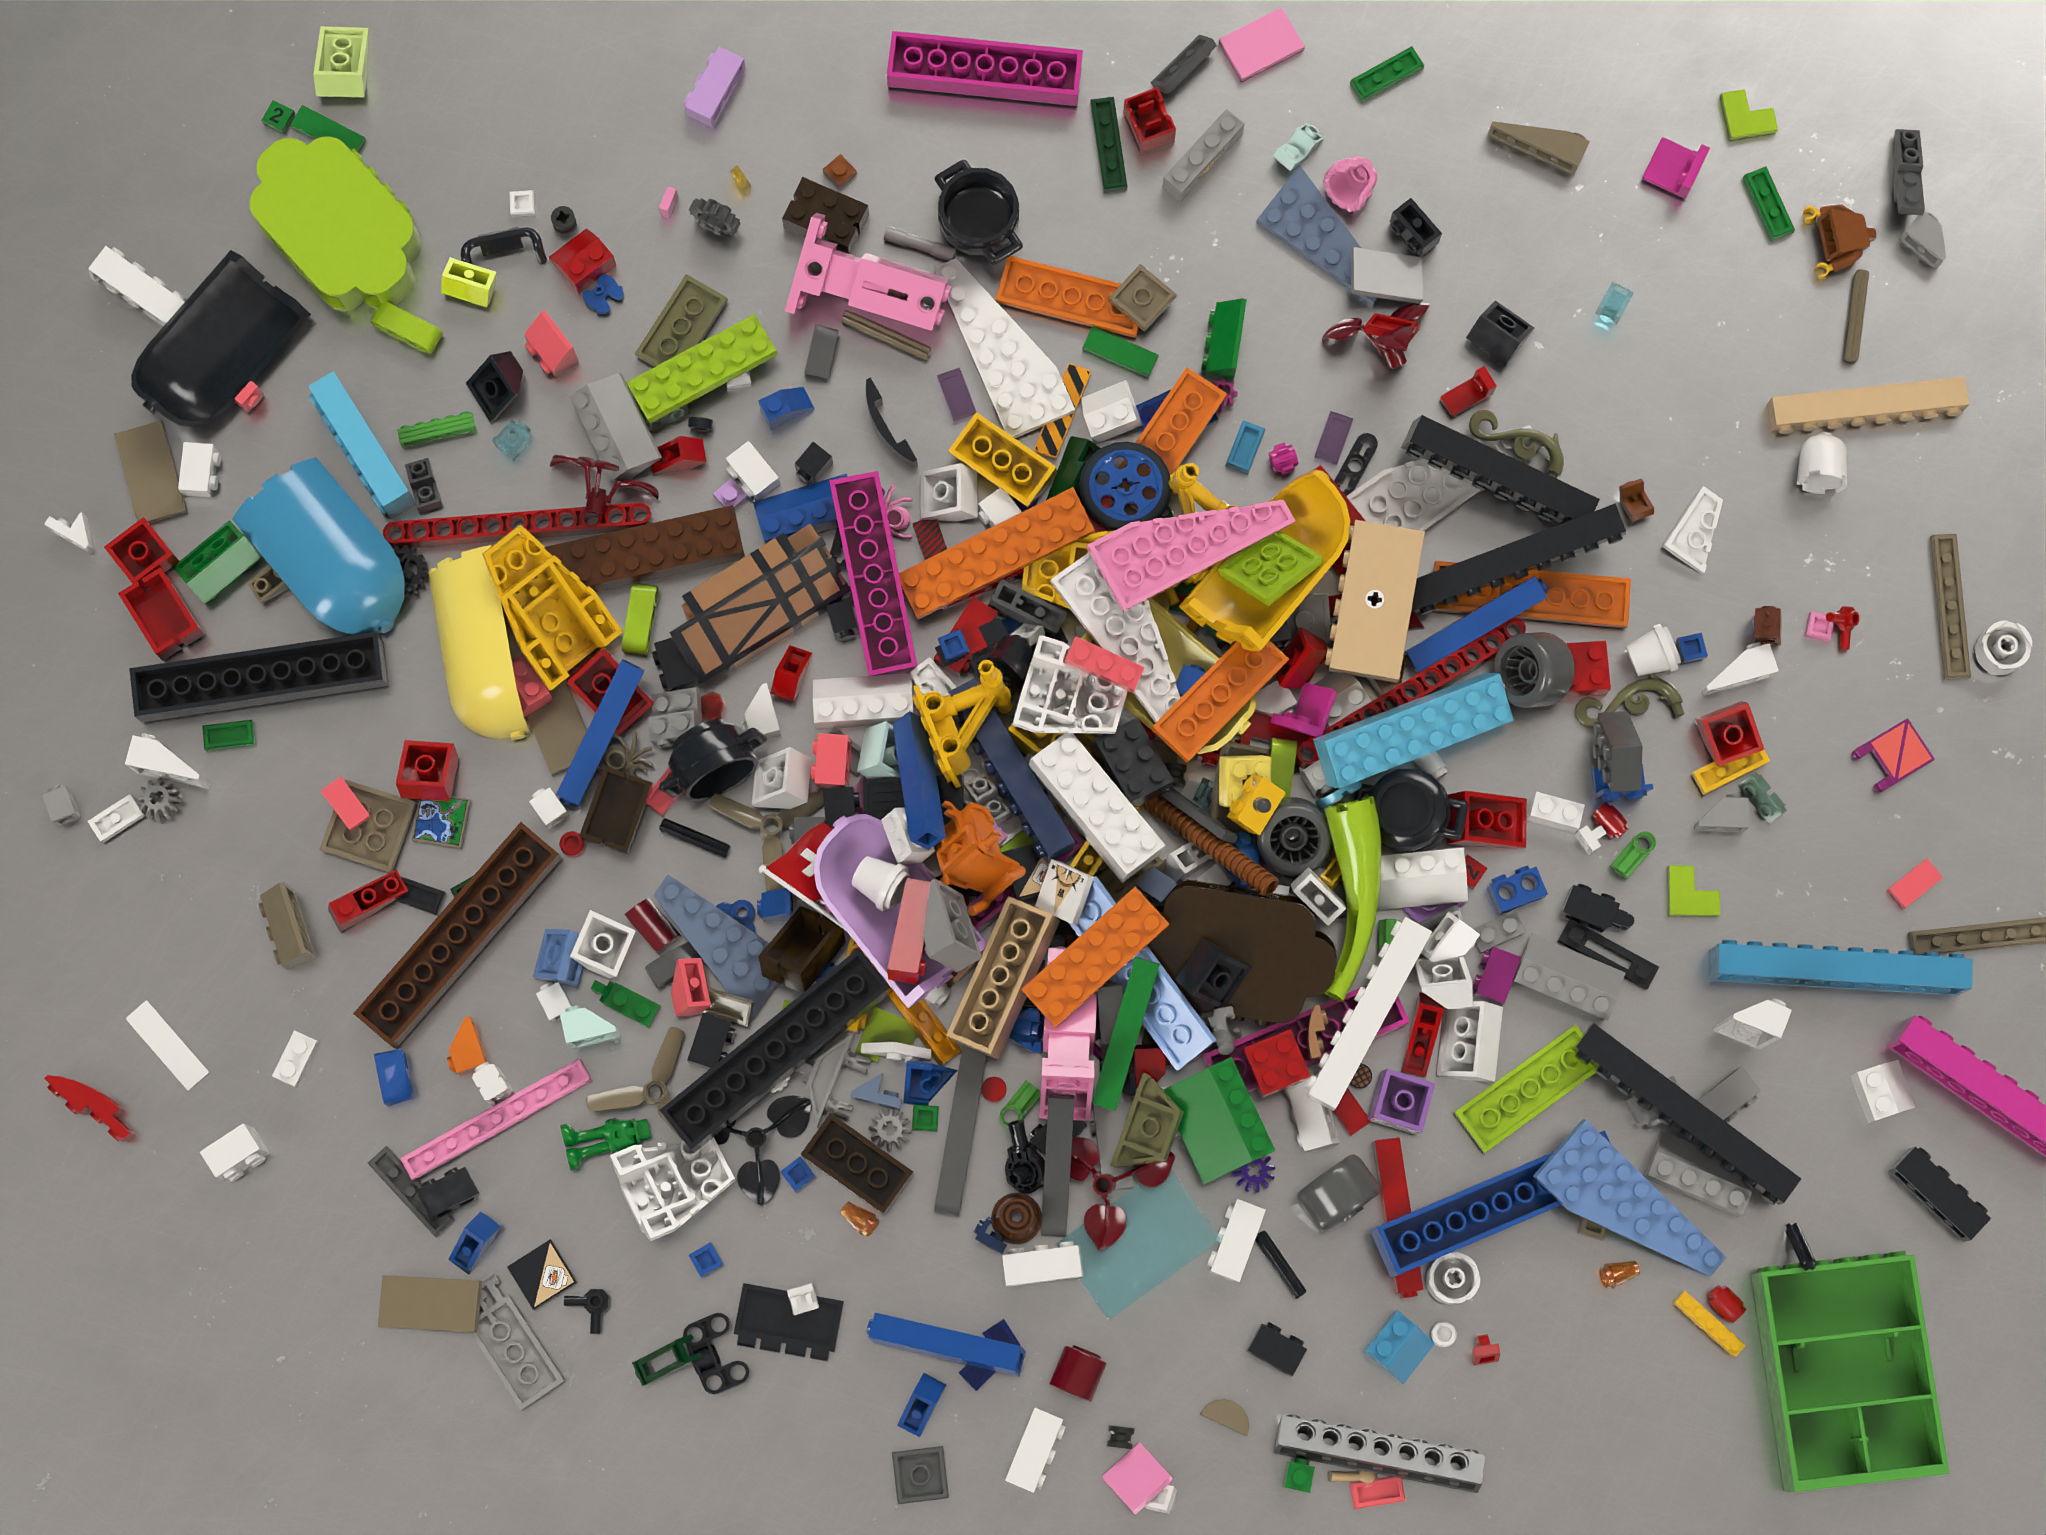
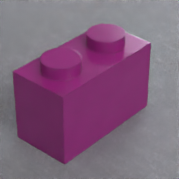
M1494 946L1489 952L1485 951L1480 961V965L1484 966L1481 975L1476 974L1472 984V989H1475L1473 996L1489 1003L1503 1006L1521 957Z

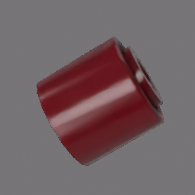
M1075 1345L1073 1347L1065 1346L1049 1385L1091 1402L1107 1363L1101 1360V1356Z

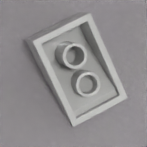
M933 879L930 883L923 932L926 944L925 952L930 959H934L945 967L959 972L981 959V952L963 894Z

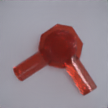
M715 692L701 696L702 715L712 718V720H723L721 714L725 704L722 696Z

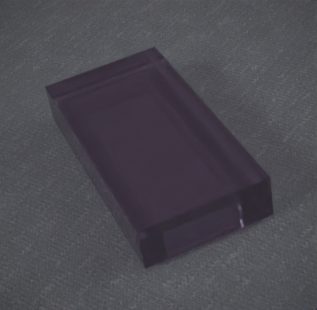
M957 368L937 375L953 422L975 415L976 409L961 369Z
M1330 411L1314 456L1315 458L1335 465L1338 464L1353 418Z

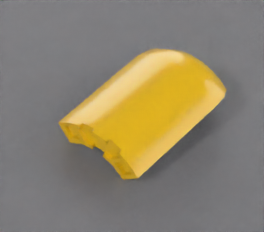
M1312 470L1297 477L1280 490L1269 502L1285 501L1295 522L1280 531L1321 555L1323 564L1267 606L1220 576L1218 568L1234 556L1232 555L1213 565L1179 605L1189 617L1202 627L1207 624L1217 631L1216 636L1230 644L1234 641L1239 642L1243 649L1250 651H1261L1339 558L1348 541L1350 517L1346 502L1337 488L1330 482L1329 476L1321 470Z

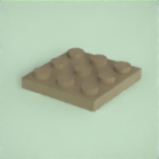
M345 780L371 817L350 831L334 810L319 850L390 873L396 864L417 803Z

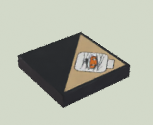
M1035 843L1002 852L1003 855L1015 860L1026 869L1025 875L1011 884L1016 900L1039 895L1049 864L1046 863L1044 858L1040 859L1037 856L1033 847Z
M551 1239L507 1266L534 1311L578 1283Z

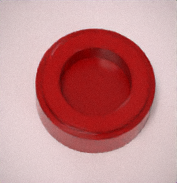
M567 832L560 839V849L568 857H577L585 849V840L579 837L580 834L578 832Z
M995 1076L987 1078L981 1087L983 1097L993 1103L1001 1101L1007 1091L1005 1082Z

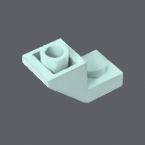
M1305 123L1295 130L1286 144L1275 151L1273 157L1288 170L1292 171L1305 161L1323 141L1324 137L1319 134V130L1316 127Z

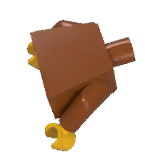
M1843 204L1821 206L1818 210L1813 206H1807L1803 210V214L1811 213L1813 215L1804 218V223L1806 224L1814 223L1816 217H1818L1817 220L1826 261H1831L1828 265L1823 262L1816 265L1814 270L1823 268L1826 272L1819 275L1817 279L1826 278L1829 271L1834 270L1836 272L1853 265L1862 257L1863 251L1870 247V242L1876 239V229L1866 226L1865 217L1860 213H1854V211Z

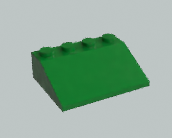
M1232 1057L1164 1089L1184 1112L1178 1130L1203 1184L1275 1151L1273 1143Z

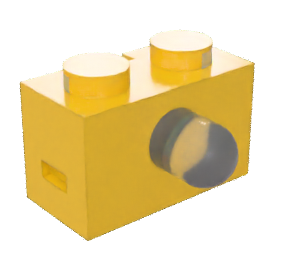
M1252 774L1243 784V795L1241 798H1237L1232 802L1227 818L1247 832L1260 835L1286 792L1265 777Z

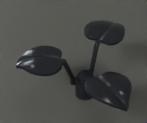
M792 1095L773 1101L767 1110V1117L773 1124L763 1130L758 1127L751 1128L748 1132L733 1129L732 1127L736 1123L735 1119L714 1137L716 1143L720 1145L728 1141L730 1132L746 1137L747 1145L755 1150L756 1162L749 1161L741 1166L737 1174V1182L742 1192L758 1205L765 1204L773 1196L780 1180L779 1169L774 1161L767 1159L760 1162L759 1148L765 1144L766 1134L776 1127L778 1133L787 1138L799 1136L804 1132L809 1122L812 1105L811 1100L806 1097Z

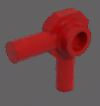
M1842 606L1837 612H1828L1826 620L1828 622H1835L1841 630L1840 649H1850L1851 630L1854 626L1858 625L1859 614L1855 611L1854 607Z

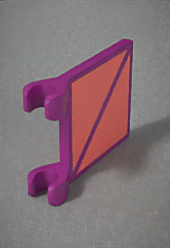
M1908 718L1852 752L1855 759L1859 760L1872 751L1888 775L1874 785L1878 793L1883 792L1935 760Z

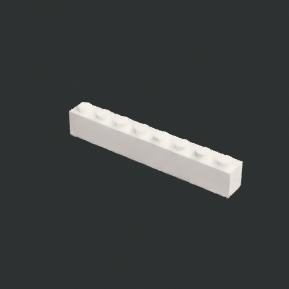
M1407 917L1403 919L1402 923L1399 921L1395 923L1390 933L1394 936L1390 945L1385 942L1378 955L1382 958L1378 967L1373 964L1366 976L1370 980L1367 987L1361 986L1354 998L1358 1002L1355 1009L1349 1008L1342 1020L1346 1024L1343 1031H1336L1330 1042L1334 1046L1330 1054L1324 1053L1318 1064L1322 1068L1317 1077L1312 1075L1306 1086V1089L1310 1090L1307 1097L1332 1111L1336 1109L1432 931Z

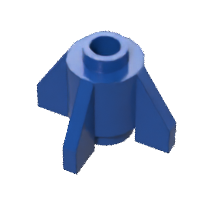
M1028 1008L1021 1011L1009 1039L1014 1040L1032 1052L1042 1053L1043 1042L1041 1039L1044 1032V1015L1039 1014V1009Z

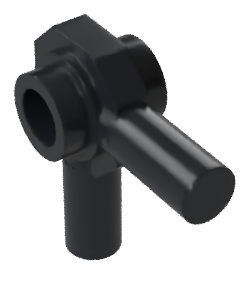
M590 1289L584 1296H564V1306H584L591 1314L590 1334H600L601 1314L609 1308V1295L603 1289Z

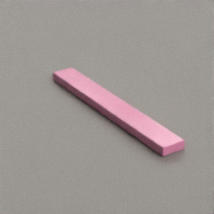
M579 1058L400 1159L410 1178L414 1181L588 1084L592 1079Z

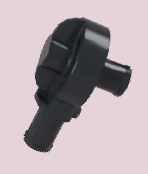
M1024 1120L1012 1121L1008 1123L1013 1146L1007 1148L1009 1158L1005 1164L1006 1180L1010 1186L1021 1193H1033L1044 1186L1045 1160L1037 1153L1036 1145L1028 1141Z

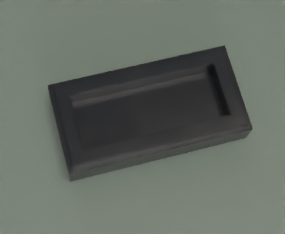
M401 876L408 892L396 899L395 902L438 916L446 892Z

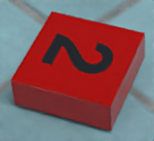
M1467 854L1465 856L1467 886L1474 889L1488 868Z

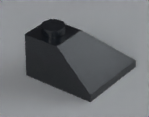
M511 351L490 355L466 382V385L490 423L494 422L519 394L523 369Z

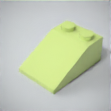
M320 26L313 73L316 96L365 97L369 28Z

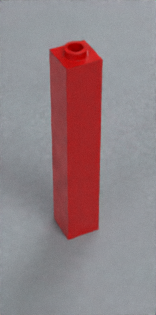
M1400 1137L1372 1142L1377 1179L1381 1189L1380 1198L1384 1223L1411 1212ZM1420 1266L1393 1277L1395 1294H1402V1298L1417 1297V1291L1424 1290Z

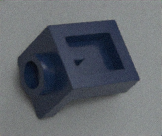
M987 1217L985 1221L980 1219L973 1232L977 1234L975 1240L1002 1255L1007 1247V1244L1003 1243L1005 1238L991 1231L990 1235L986 1233L992 1218Z

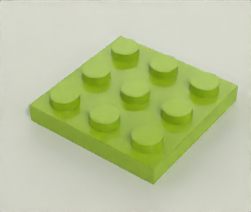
M1278 531L1238 552L1221 565L1218 571L1220 576L1269 606L1321 566L1323 559L1318 553L1282 531Z

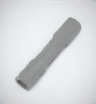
M887 226L884 234V240L912 247L947 261L953 260L956 254V248L939 242H932Z

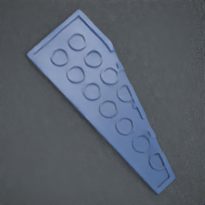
M1585 1119L1581 1120L1533 1175L1568 1211L1707 1276H1711L1727 1258Z

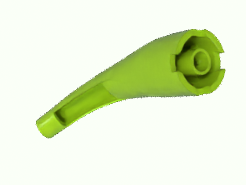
M1373 796L1363 797L1361 801H1346L1324 808L1342 875L1347 902V925L1343 949L1336 966L1333 983L1324 993L1340 1002L1345 1000L1361 968L1377 915L1381 883V834Z

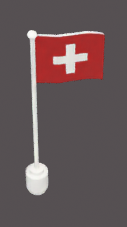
M822 822L807 831L783 856L768 866L761 865L758 870L760 874L762 872L845 930L835 916L815 903L821 898L816 888L814 875L817 849L833 830ZM945 983L939 989L935 987L925 999L932 1004L941 1005L948 997L951 989Z

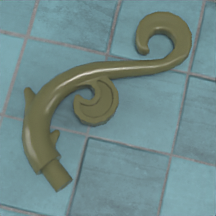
M1479 410L1472 415L1469 428L1474 437L1484 441L1515 439L1513 451L1522 460H1529L1536 453L1535 443L1527 447L1524 443L1525 440L1537 441L1546 448L1550 458H1545L1549 464L1547 469L1548 475L1554 478L1561 476L1564 456L1557 433H1554L1552 438L1539 430L1519 428L1494 434H1485L1480 431L1479 424L1482 421H1488L1492 425V430H1496L1498 421L1494 413L1489 410Z
M1654 673L1650 674L1651 678L1636 680L1628 684L1617 694L1604 711L1615 712L1624 702L1626 710L1631 714H1643L1650 705L1648 697L1641 693L1639 701H1635L1633 695L1642 690H1653L1662 694L1659 698L1666 700L1668 705L1672 706L1675 717L1684 715L1681 705L1683 700L1678 690ZM1584 697L1578 702L1575 709L1578 721L1588 727H1593L1594 722H1598V718L1588 717L1587 709L1594 706L1602 710L1603 707L1602 703L1593 697Z

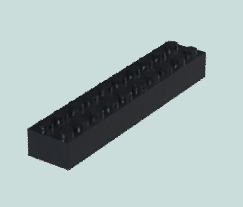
M378 632L129 668L134 716L140 722L388 686L383 642Z
M857 949L662 1107L660 1112L690 1150L696 1152L893 990L863 953Z

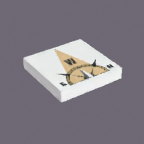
M1051 859L1035 907L1051 913L1068 923L1078 925L1094 877L1058 860Z

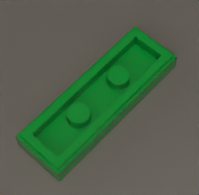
M1411 46L1351 79L1350 83L1361 101L1364 102L1424 69V64Z
M304 105L301 106L290 124L293 129L314 140L320 137H334L341 140L350 150L355 149L357 152L360 151L366 141L364 136Z
M1767 166L1744 174L1745 184L1771 241L1794 233L1795 228Z
M1092 326L1082 347V350L1146 378H1149L1159 357L1154 352Z

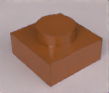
M839 154L823 168V173L840 189L857 174V170Z

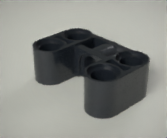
M714 1313L686 1326L683 1332L684 1337L689 1335L693 1328H699L702 1331L700 1341L692 1342L690 1340L686 1342L689 1356L701 1354L702 1358L694 1361L692 1364L705 1391L714 1395L724 1393L746 1383L751 1376V1369L745 1362L733 1361L724 1366L721 1363L713 1341L727 1335L732 1327L730 1318L723 1313ZM720 1317L724 1318L726 1328L722 1332H716L713 1329L714 1320ZM738 1365L743 1366L746 1371L744 1378L741 1380H736L732 1376L733 1368ZM717 1375L721 1378V1387L718 1390H711L708 1386V1381L710 1377Z

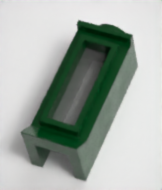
M692 1334L678 1338L632 1362L635 1374L642 1386L658 1381L702 1358L700 1353L689 1357L683 1345L694 1339Z

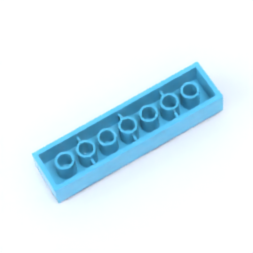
M1486 672L1313 739L1327 786L1342 788L1514 721L1501 675L1499 673Z

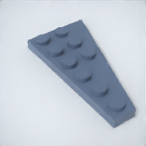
M1299 165L1258 217L1256 223L1351 290V250L1353 247H1361ZM1359 295L1372 305L1378 300L1376 297Z
M667 875L653 896L729 994L754 1001L752 1020L777 983L762 976L758 958L769 942L670 875Z

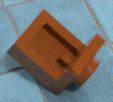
M1641 478L1629 481L1619 487L1620 503L1631 522L1654 514V506L1644 491V481Z

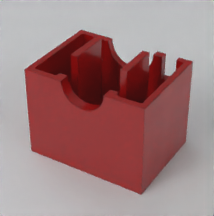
M1158 87L1124 99L1123 114L1133 131L1141 155L1175 142L1176 127L1171 116L1166 111L1164 100Z

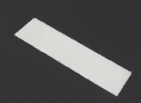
M147 1000L125 1018L188 1091L209 1073Z

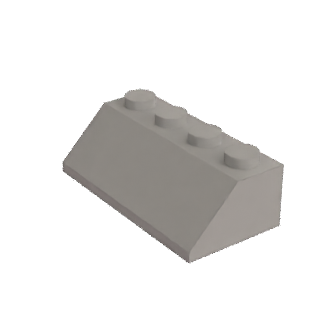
M622 373L589 383L570 396L599 460L608 461L619 466V471L604 469L610 482L631 480L662 458Z
M1532 933L1513 981L1608 1021L1618 999L1625 972Z
M1661 1130L1643 1176L1647 1180L1735 1217L1744 1215L1753 1189L1741 1182L1742 1177L1735 1172L1731 1174L1720 1166L1721 1161L1714 1156L1709 1158L1699 1150L1700 1146Z

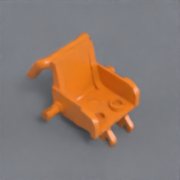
M944 801L942 807L947 808L944 814L952 818V820L944 825L946 837L936 844L938 850L936 855L941 872L944 873L939 881L947 886L953 884L966 890L970 888L982 892V900L968 909L969 916H975L986 910L991 902L1014 881L1023 877L1026 869L1015 860L1000 852L997 841L1001 836L997 830H994L992 825L994 823L993 816L986 807L970 802L963 810L959 811L951 802Z

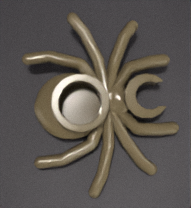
M636 731L632 733L633 740L630 752L625 741L614 733L613 738L620 742L625 751L619 746H609L602 757L607 767L627 773V780H629L630 775L638 777L635 774L637 768L647 771L643 764L650 768L653 767V763L643 758H637L645 752L651 751L652 747H645L634 754L637 742ZM597 767L596 771L602 774L603 769Z

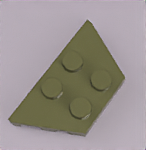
M1142 1074L1110 1166L1118 1168L1162 1162L1168 1159L1184 1112L1149 1074Z

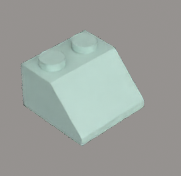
M887 721L866 728L864 732L857 772L869 780L901 778L893 725Z
M580 1005L565 1008L566 1012L560 1013L566 1044L572 1049L621 1037L620 1031L614 1025L588 1009L581 1008Z

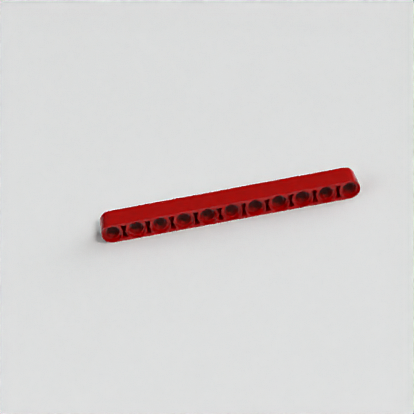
M644 503L606 505L604 516L585 512V507L393 521L385 525L383 536L392 548L396 544L400 549H403L405 544L409 548L497 542L513 530V525L519 521L525 523L524 528L535 538L614 532L653 523V516L648 505ZM638 513H647L646 519L642 521L635 519ZM621 514L623 518L620 522L613 523L611 522L612 516ZM590 516L598 517V521L595 524L589 525L586 523ZM565 518L574 519L572 525L567 527L562 526V522ZM541 520L549 521L548 526L545 528H538L537 524ZM494 523L500 524V528L496 532L488 531L490 525ZM467 526H475V530L473 533H464V529ZM442 528H451V531L448 535H439L440 530ZM419 529L426 530V534L423 537H415V533ZM393 532H402L400 538L396 540L390 539Z
M1511 618L1326 728L1322 735L1364 720L1363 714L1369 713L1374 716L1387 711L1388 709L1384 706L1386 701H1391L1395 704V707H1398L1445 688L1495 658L1500 646L1512 636L1508 633L1507 628H1515L1518 634L1525 633V623L1521 619ZM1487 640H1494L1498 648H1491L1487 644ZM1466 653H1475L1477 655L1478 660H1470L1467 657ZM1446 665H1454L1457 669V672H1449L1446 669ZM1425 677H1433L1437 684L1429 685ZM1405 689L1414 690L1416 697H1408L1405 694ZM1313 736L1299 745L1295 759L1298 767L1306 769L1319 760L1313 741L1317 737ZM1309 751L1313 759H1303L1301 752Z

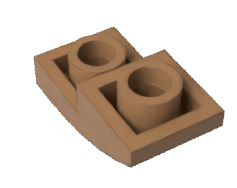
M1320 1005L1313 1007L1307 1027L1309 1061L1320 1059L1321 1052H1324L1321 1037L1317 1038L1316 1034L1324 1032L1325 1025H1328V1019L1325 1010L1321 1011Z

